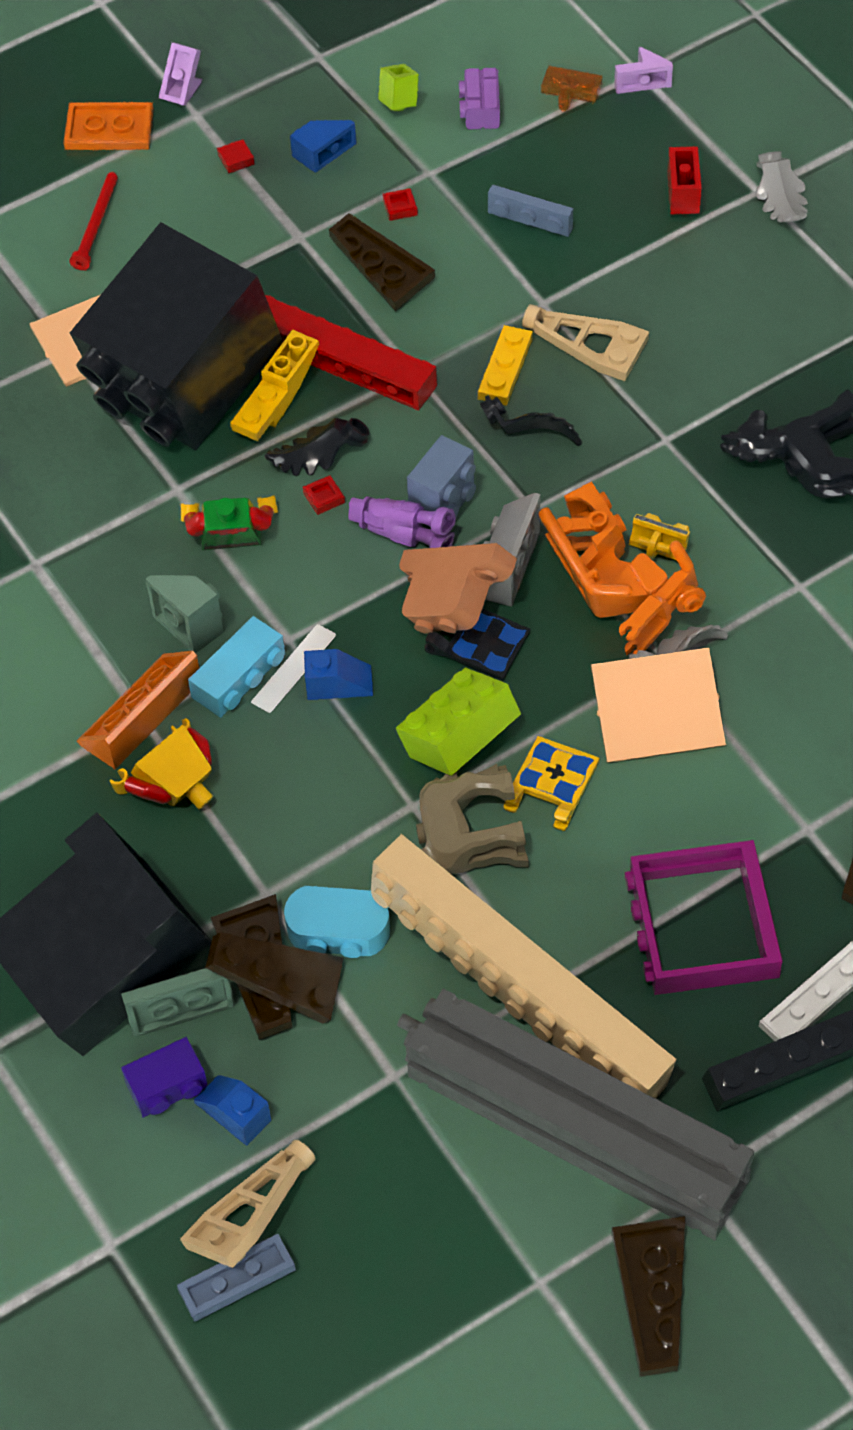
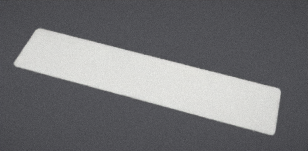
M317 624L253 698L251 703L271 713L305 673L304 651L324 650L335 638L336 634Z

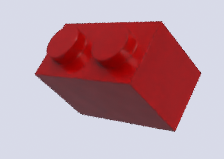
M698 146L669 147L667 175L670 214H700L701 177Z

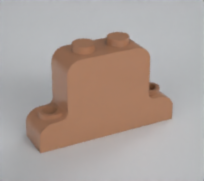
M497 543L404 550L400 560V569L409 576L410 586L402 607V614L415 623V630L424 634L433 633L434 631L455 633L457 630H469L479 620L489 587L493 583L503 582L511 576L517 558Z

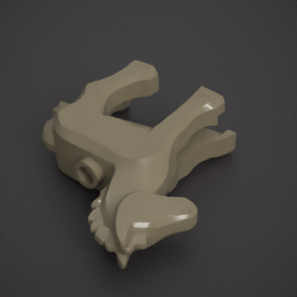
M495 764L478 773L466 772L459 777L457 776V771L452 776L445 773L444 777L441 779L436 777L433 781L425 784L420 790L419 803L422 823L416 824L419 844L426 843L425 847L421 850L450 874L463 873L473 868L486 867L498 863L510 864L514 867H529L524 847L526 840L522 821L470 832L462 812L479 795L497 796L504 801L515 799L511 773L508 772L506 765L498 766Z

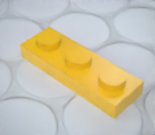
M503 326L478 389V400L485 401V396L489 394L492 399L498 397L501 403L507 406L533 340V331Z

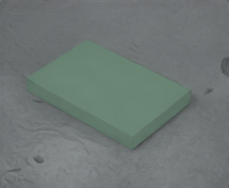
M206 968L121 994L133 1037L235 1006L231 981Z

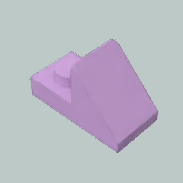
M172 42L159 98L186 106L202 82V79L195 77L201 50Z
M639 47L638 62L615 65L614 87L616 94L672 87V62Z

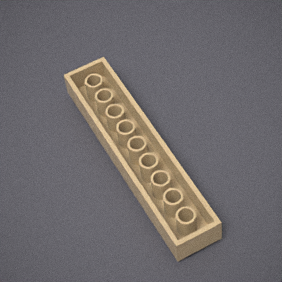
M401 834L373 861L371 881L373 899L381 907H389L394 911L406 928L410 930L415 929L424 936L425 942L430 948L436 952L442 951L448 956L453 966L462 974L468 973L478 981V985L484 993L491 997L496 996L505 1004L506 1010L516 1019L522 1018L531 1025L533 1032L538 1038L545 1042L550 1041L557 1048L655 1099L667 1087L676 1059L404 835Z

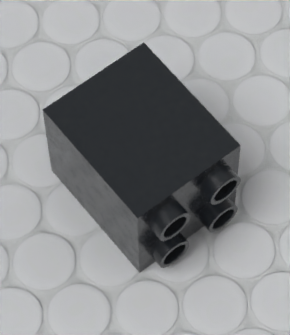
M162 222L158 224L70 331V335L82 356L76 363V367L84 377L98 386L99 389L95 392L93 398L103 410L117 419H122L129 411L143 419L140 422V427L160 445L169 447L176 439L195 451L283 342L256 274Z

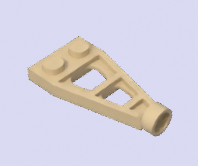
M532 304L527 307L522 321L523 327L533 330L535 334L597 372L622 381H626L649 340V331L624 322L546 311ZM561 325L581 329L574 341L564 338L557 333ZM589 334H603L612 338L604 353H596L584 345Z
M293 1140L284 1151H280L209 1208L180 1238L185 1248L233 1268L258 1241L301 1171H306L315 1161L313 1152L301 1141ZM271 1179L277 1180L267 1196L255 1193ZM243 1204L256 1208L248 1222L241 1227L225 1221L228 1215Z

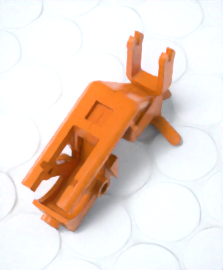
M592 481L564 495L571 519L566 516L556 519L548 507L539 511V518L548 531L545 534L546 539L592 613L599 618L633 613L619 627L621 637L628 630H631L626 636L628 641L624 648L626 655L632 652L634 648L637 649L634 650L633 654H637L638 650L645 651L669 625L672 618L671 613L676 608L682 613H692L703 605L706 593L702 588L698 587L694 564L679 541H673L670 544V551L681 567V570L675 572L669 579L666 572L645 553L638 554L632 562L619 560L625 553L626 545L622 533L626 531V526L619 514H612L610 511L612 505L604 491L599 493ZM571 532H600L594 536H566ZM581 550H586V551L579 557V555H578L577 552H578V551H581Z

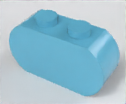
M303 886L293 892L285 904L284 916L287 934L295 948L324 954H342L348 958H358L378 953L384 948L390 937L388 907H381L373 899L371 890Z

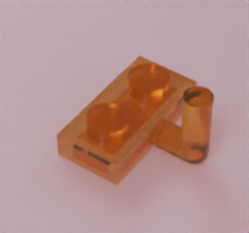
M548 66L541 84V93L558 96L559 109L567 111L572 99L596 103L602 86L603 76Z

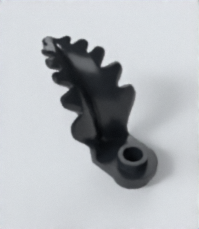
M488 394L485 396L486 400L480 403L481 408L492 425L499 421L507 434L528 429L545 428L565 434L577 446L582 444V440L578 432L574 430V426L568 423L565 418L556 417L554 413L531 412L506 421L503 414L507 411L498 397L492 399Z
M335 417L327 425L309 429L307 438H295L292 441L294 446L282 445L281 449L274 448L273 451L269 450L265 454V459L272 462L276 468L280 465L281 470L285 473L291 468L292 474L297 476L303 467L307 475H312L316 470L317 464L323 469L330 468L339 448L343 444L363 447L368 441L367 437L370 432L368 427L359 419L351 418L347 421Z

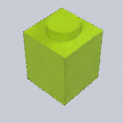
M406 64L380 67L378 100L392 111H404L407 107L417 106L419 74Z

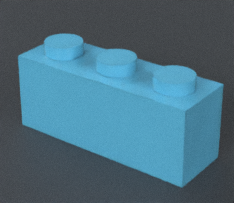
M256 617L250 618L188 679L191 698L221 718L228 710L234 709L239 704L241 697L250 688L258 686L263 676L272 667H276L281 663L285 655L283 635Z

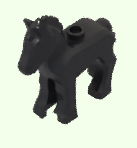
M846 389L829 407L818 410L809 416L795 419L789 424L769 430L766 427L768 415L763 410H755L736 431H730L729 434L721 436L724 443L720 445V448L724 452L730 453L733 457H739L740 460H746L747 462L758 460L761 463L768 459H782L788 474L791 477L796 476L803 487L817 497L828 499L844 497L845 494L853 496V459L836 457L829 444L853 433V416L851 415V412H853V394L849 389Z

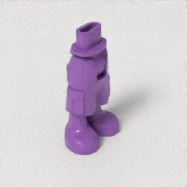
M367 496L363 500L352 497L349 502L348 519L350 521L357 522L360 528H367V530L390 538V540L396 543L415 547L418 542H422L430 546L429 548L451 547L453 545L455 533L451 532L455 525L456 516L451 508L440 507L436 511H426L420 503ZM422 524L429 525L431 529L423 528Z

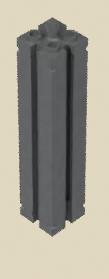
M444 988L436 999L431 998L425 1006L423 1017L426 1020L424 1023L405 1013L401 1015L397 1026L408 1031L404 1045L406 1046L405 1061L408 1062L409 1078L419 1083H426L428 1088L669 1217L685 1216L686 1226L692 1229H699L703 1235L714 1241L717 1239L733 1205L738 1202L750 1180V1166L753 1163L755 1150L743 1144L734 1143L732 1138L469 1001L458 999L455 994Z

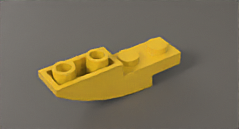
M295 330L290 332L261 371L262 381L230 422L232 431L259 441L270 425L275 427L309 370L319 346V340Z

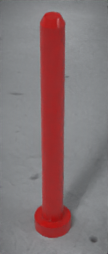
M115 172L107 174L79 249L74 251L70 257L71 266L77 270L84 271L90 266L91 257L89 253L118 180Z

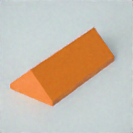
M192 650L163 654L77 740V743L107 765L116 769L190 694L188 679L199 669L198 658L195 652Z

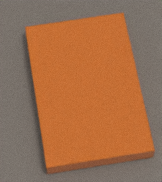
M153 102L69 103L64 137L65 150H149L154 111Z

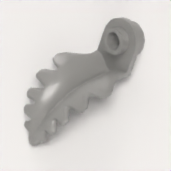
M781 151L759 154V162H756L758 168H762L763 176L756 190V197L760 200L767 199L762 210L764 212L773 211L770 219H777L779 223L799 221L806 218L808 211L801 205H806L808 201L799 194L805 190V184L791 170L790 159L782 158Z
M708 625L705 627L690 626L687 630H675L672 638L663 639L657 648V655L687 651L690 647L704 639L717 638L726 640L728 634L719 625ZM638 650L637 654H630L628 659L653 656L655 654Z

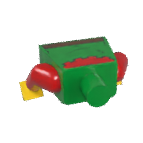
M275 495L265 498L258 497L259 508L254 507L249 498L245 497L203 502L201 512H199V503H181V521L185 522L188 534L194 537L201 536L202 550L262 545L260 531L270 527L273 515L278 512Z

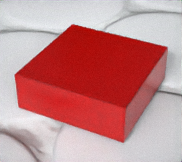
M244 139L217 148L218 156L228 173L255 164L254 156Z
M411 188L383 193V202L389 221L418 216Z
M331 475L303 487V494L317 515L345 503V496Z

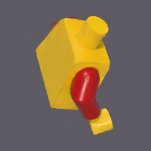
M185 718L178 729L172 725V734L134 765L131 771L133 776L130 777L127 771L121 768L117 772L122 780L119 782L110 780V784L117 794L130 793L156 803H168L173 807L183 798L187 797L200 810L214 797L202 784L212 771L209 741L195 729L191 728L189 719Z

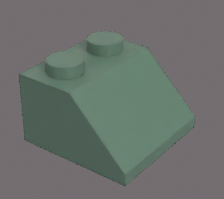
M150 575L145 579L153 617L190 651L193 650L196 654L224 632L221 619L223 614L218 601L220 596L212 584H205L196 575Z

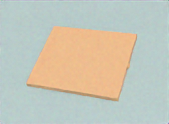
M100 295L29 323L31 330L45 351V356L50 359L66 387L86 379L76 367V363L82 356L70 335V331Z
M709 648L591 664L598 706L597 716L600 719L607 763L726 745L718 702L720 696L716 690Z

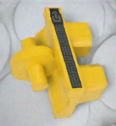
M647 513L645 516L636 514L633 518L629 545L647 550L646 555L651 559H654L658 554L676 560L670 551V544L673 541H679L687 550L690 535L689 527L681 523L674 524L673 526L663 523L659 516Z

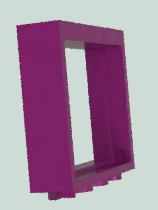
M754 840L631 856L630 871L624 872L627 891L633 890L635 900H631V913L633 921H639L641 930L637 931L638 948L640 952H646L647 961L643 962L644 977L646 983L652 982L654 995L780 978L782 958ZM740 868L760 958L662 971L644 881Z

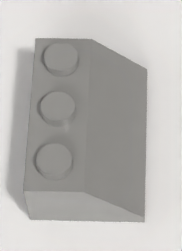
M533 493L505 504L500 516L494 517L490 530L491 539L490 541L485 540L484 544H499L515 556L517 561L513 573L507 580L493 583L489 587L485 600L512 607L540 535V518L538 513L540 511L541 494Z

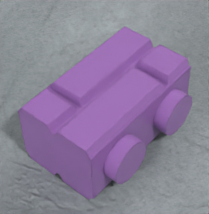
M479 68L466 69L464 71L465 81H459V98H465L464 101H460V118H466L467 129H481L482 127L485 129H498L500 126L498 70L496 68H483L482 70Z

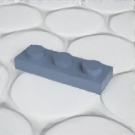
M493 184L488 191V213L567 237H569L573 230V208Z
M276 1234L252 1246L245 1257L233 1268L219 1263L178 1284L177 1288L193 1321L196 1322L296 1269L279 1234Z

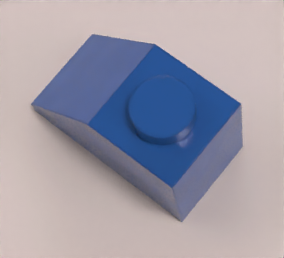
M352 120L309 121L290 135L292 157L314 173L318 172L356 144L355 123Z
M338 649L304 651L305 683L308 700L373 696L372 668L370 664Z
M218 1075L194 1099V1103L246 1146L271 1122L268 1102L241 1080Z

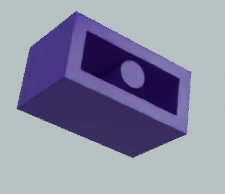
M187 1037L121 1067L125 1084L143 1118L150 1114H160L168 1109L171 1104L183 1098H193L208 1086L205 1071Z

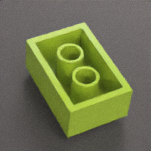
M465 667L462 671L457 672L440 690L434 692L418 709L411 712L396 727V731L411 759L452 776L519 717L521 712L507 683Z

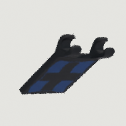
M482 608L479 620L475 626L469 630H457L451 642H448L436 632L428 633L425 638L426 645L424 650L431 655L448 657L504 681L530 633V628Z

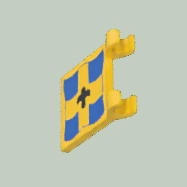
M537 736L513 781L515 799L505 800L503 808L515 813L524 793L559 805L554 813V819L556 820L553 827L565 831L600 758Z

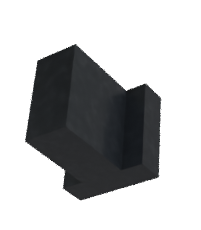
M98 812L65 839V842L75 854L0 918V964L54 1034L82 1056L88 1053L128 1018L122 993L174 978L180 972L185 975L205 969L212 942L145 859Z

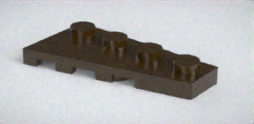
M350 213L329 229L330 238L395 311L435 278L434 268Z
M276 894L211 917L212 926L216 934L222 932L282 945ZM236 983L259 1040L292 1028L290 1008Z
M220 932L212 938L205 968L323 1024L331 1020L344 958Z
M685 1216L617 1226L611 1229L640 1377L678 1371Z

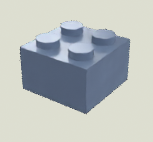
M441 435L407 476L408 501L420 503L426 511H436L440 507H448L454 510L457 517L459 508L465 501L471 500L476 490V485L474 484L476 466L474 465L473 450Z

